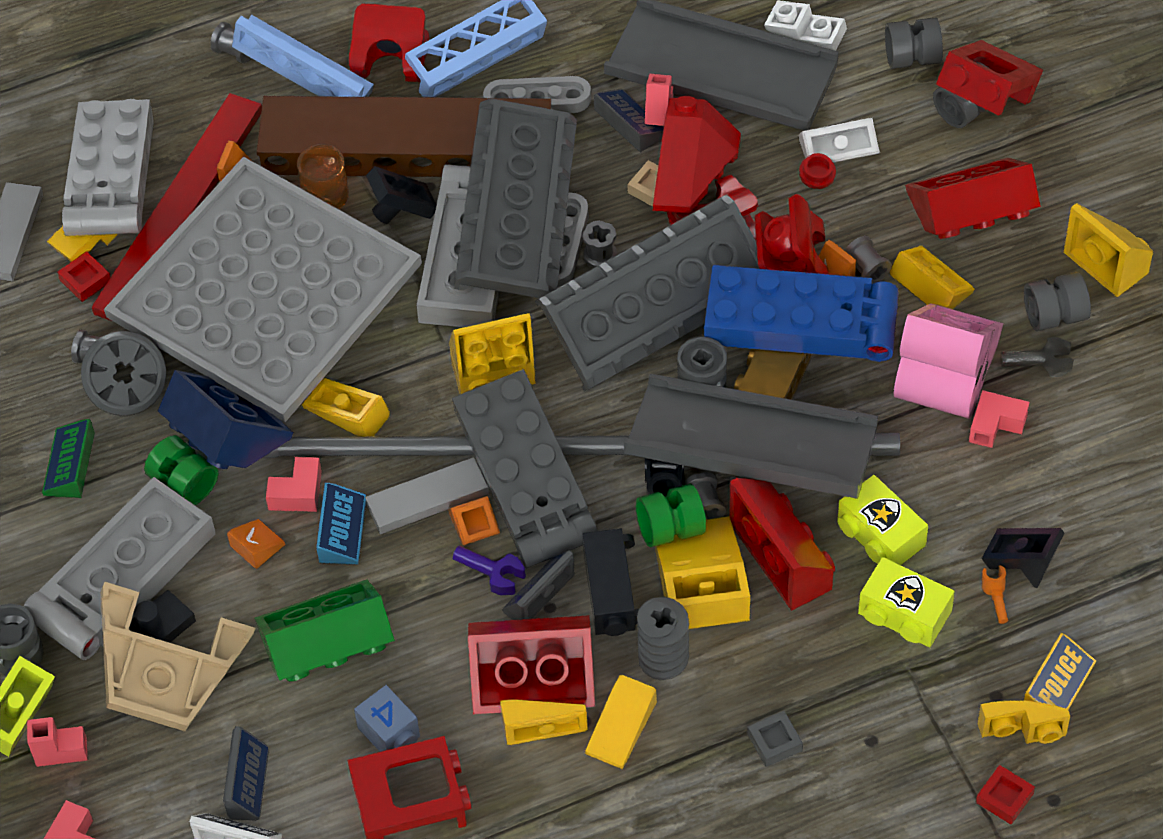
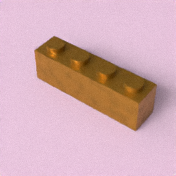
M750 349L747 359V366L749 367L745 375L741 373L738 375L734 389L792 400L813 354Z

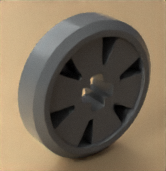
M118 331L99 338L91 345L82 362L81 380L87 397L100 410L116 416H131L147 410L157 401L164 388L166 366L161 352L148 338L134 332ZM123 364L124 368L130 365L134 371L130 374L131 382L125 384L122 379L118 383L113 378L117 374L115 368L117 365Z

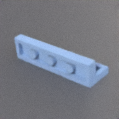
M501 0L405 54V59L421 80L419 93L422 97H437L537 41L544 35L547 19L533 0ZM519 2L522 3L530 14L522 20L506 17L508 8ZM485 21L501 24L499 32L493 36L477 33L479 24ZM456 37L472 40L470 49L463 53L449 50V41ZM427 53L441 56V64L427 72L418 59Z
M251 15L249 19L240 16L235 23L233 48L315 95L369 97L372 93L373 83L257 17Z

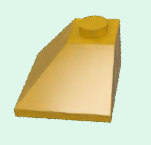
M1077 203L1071 207L1063 253L1116 297H1119L1149 273L1153 250L1146 241L1136 237L1126 228Z

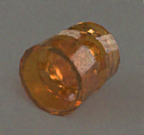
M317 144L305 149L297 160L301 189L340 209L349 198L345 160L341 151L328 144Z

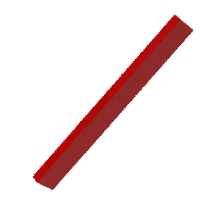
M229 93L143 226L141 232L92 305L94 315L108 319L104 308L215 188L219 181L217 166L226 143L234 141L241 147L261 115V103Z

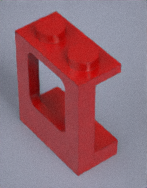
M979 40L948 52L936 85L999 116L1002 115L1009 97L1023 104L1031 102L1043 69L983 40ZM976 62L982 63V64H984L985 66H987L988 68H986V67H984V66H982V65H980V64H978V63H976Z
M445 736L347 760L366 839H384V836L452 818H456L458 828L467 826L465 811L472 809L466 785L458 786L455 775L462 773L456 749L448 750ZM430 758H439L449 794L443 798L403 808L396 807L393 804L386 778L387 771L394 767Z

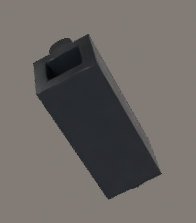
M622 528L582 533L595 635L618 636L627 631H634L635 624L638 623L637 615L639 609H634L625 549L635 546L634 536L632 534H623Z

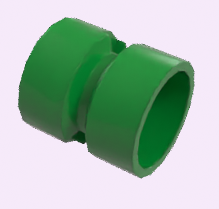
M176 435L169 436L160 441L149 453L144 466L145 475L150 479L155 477L193 505L199 504L209 495L217 482L219 474L217 467L208 463L202 455L196 454L191 446Z
M692 484L672 488L668 491L667 496L657 492L636 499L635 507L639 529L645 543L650 548L671 543L675 535L681 539H686L705 533L706 517L704 507L697 489Z

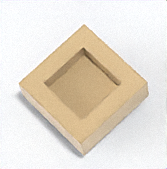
M648 160L627 184L628 194L653 206L658 165Z

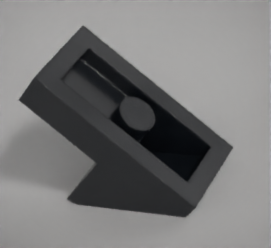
M997 528L981 559L989 569H999V566H1003L1005 569H1021L1033 587L1038 588L1065 533L1061 528Z

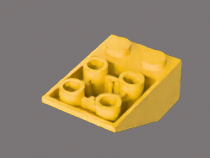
M530 313L453 330L449 346L451 363L460 394L524 369L530 384H536Z
M730 517L707 519L706 530L702 535L681 539L675 535L671 543L655 546L663 595L683 605L688 613L689 629L750 621V592L744 562Z

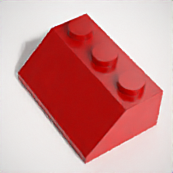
M1012 158L996 160L905 185L907 194L924 230L938 235L940 239L957 236L960 234L961 228L972 225L973 229L991 227L995 225L994 219L1007 216L1008 220L1024 218L1030 215L1029 210L1041 207L1032 164Z
M745 478L731 480L729 517L733 529L792 611L831 591L833 573L835 572L834 562L826 551L821 552L816 546L809 526L803 521L799 522L795 517L788 497L784 493L779 494L772 483L768 481Z
M590 615L473 622L468 624L473 714L501 713V700L581 704L586 707H595Z

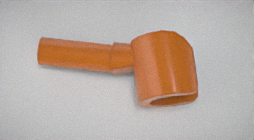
M999 566V578L993 579L987 575V570L984 568L982 571V590L986 594L991 595L998 622L1000 624L1007 623L1008 617L1003 600V592L1006 586V570L1003 566Z

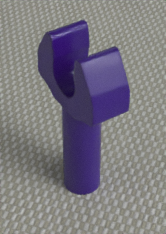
M458 546L454 551L453 560L489 576L490 590L495 594L514 595L516 593L515 583L503 578V575L510 573L522 579L526 578L524 565L518 557L512 554H507L504 558L493 561L462 546Z

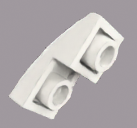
M777 0L764 24L765 29L770 33L835 51L847 30L845 19L813 15L810 4Z

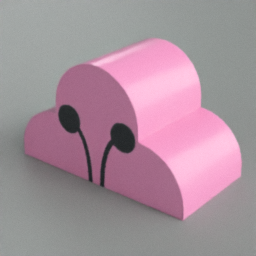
M932 303L909 313L901 339V360L895 380L894 397L970 419L979 398L986 371L995 354L1004 323Z

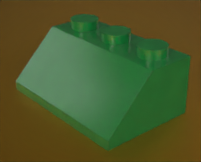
M368 579L254 618L272 668L279 681L285 678L289 682L300 680L308 676L311 669L323 665L325 668L337 667L346 663L349 656L363 652L364 655L378 653L386 648V643L395 641L381 595Z

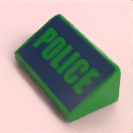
M90 419L80 420L56 428L42 491L43 496L82 497L95 435Z

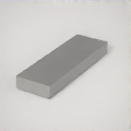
M7 182L0 198V280L14 281L43 197L42 188L39 186Z
M473 457L365 497V500L381 535L489 495V488Z

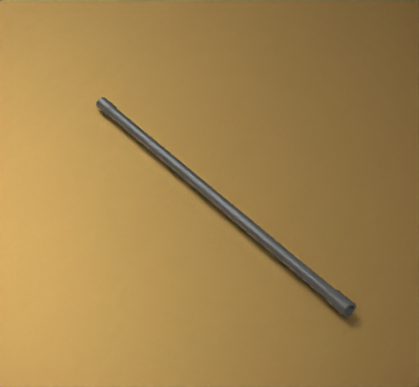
M876 433L870 456H900V433ZM466 436L292 437L263 458H277L279 456L474 455ZM555 436L564 455H626L624 454L625 439L629 438V436Z

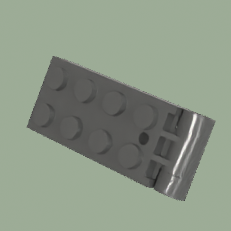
M524 369L452 398L456 416L525 568L527 569L554 558L567 550L571 551L583 546L582 533L598 530L589 510H587L586 501Z

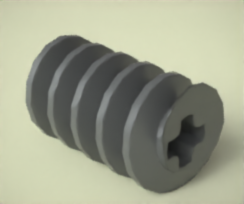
M667 597L652 598L639 608L637 615L639 666L646 675L653 679H672L682 673L689 660L688 613L683 605L674 599Z

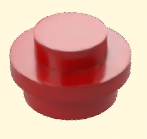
M815 153L802 161L799 176L806 186L813 189H823L833 183L836 176V167L828 156Z

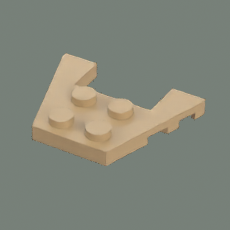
M104 582L100 594L106 707L186 731L250 641L255 628L221 617L217 624L209 655L129 630L140 592Z

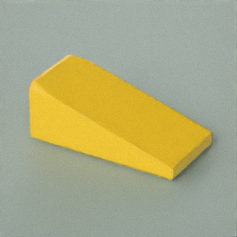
M327 378L321 380L302 404L304 409L358 437L375 436L390 415L382 396Z
M619 675L591 736L585 754L623 769L657 703L656 689L627 676Z
M527 700L500 701L507 745L588 730L585 705Z

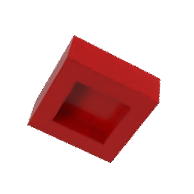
M87 251L57 272L59 280L81 302L105 287L110 279V273Z
M999 765L977 794L976 803L1012 825L1033 796L1035 786Z

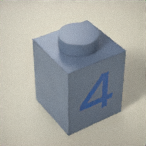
M387 685L354 708L358 729L380 752L416 743L420 737L416 715Z

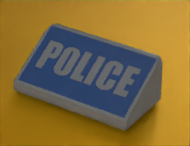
M623 89L602 91L594 95V110L640 153L662 139L664 127L645 124V109Z
M567 550L550 559L503 607V613L513 620L532 619L575 575L573 553Z
M235 726V729L232 731L223 802L227 816L231 820L256 821L259 820L261 815L269 749L263 741L239 726Z

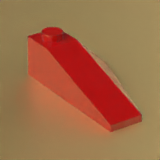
M691 96L669 98L653 199V211L691 213L708 193V185L714 179L719 180L724 174V167L728 163L733 164L738 158L741 133L707 100L695 99Z

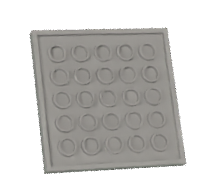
M243 157L104 308L108 319L130 332L148 338L157 348L203 375L210 377L218 384L252 404L270 412L281 421L286 422L422 264L421 255Z

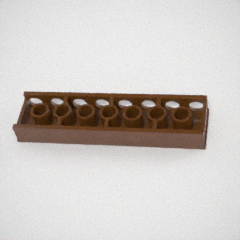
M263 96L257 156L260 158L261 167L276 175L366 176L376 166L406 177H442L444 165H451L448 162L449 159L462 158L469 162L466 166H471L480 102L490 98ZM492 98L551 109L552 103L551 99ZM280 156L288 162L283 165H275L268 161V157ZM314 156L322 159L324 162L320 165H309L304 162L303 158ZM342 157H353L358 159L360 163L348 166L342 164L339 159ZM388 157L394 159L396 163L391 166H382L375 159ZM420 157L427 158L432 161V164L422 167L415 165L411 160Z

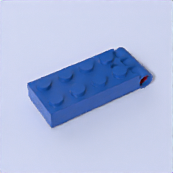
M713 265L704 337L717 340L726 347L867 358L877 362L886 361L893 356L899 290L896 285L890 282L882 281L872 284V278Z

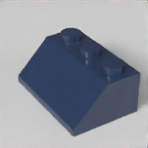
M177 370L172 375L158 409V412L170 422L169 427L182 433L188 439L187 443L191 447L202 451L207 456V462L220 469H228L229 466L247 468L289 441L294 433L276 416L218 384L210 377Z

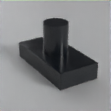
M376 166L366 175L378 200V203L372 208V212L380 222L388 224L401 210L431 219L435 214L437 204L426 183Z
M167 590L153 602L142 601L135 607V617L131 620L129 630L171 643L194 624L196 619L194 613Z

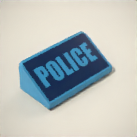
M325 483L317 539L319 563H359L366 494L334 483Z

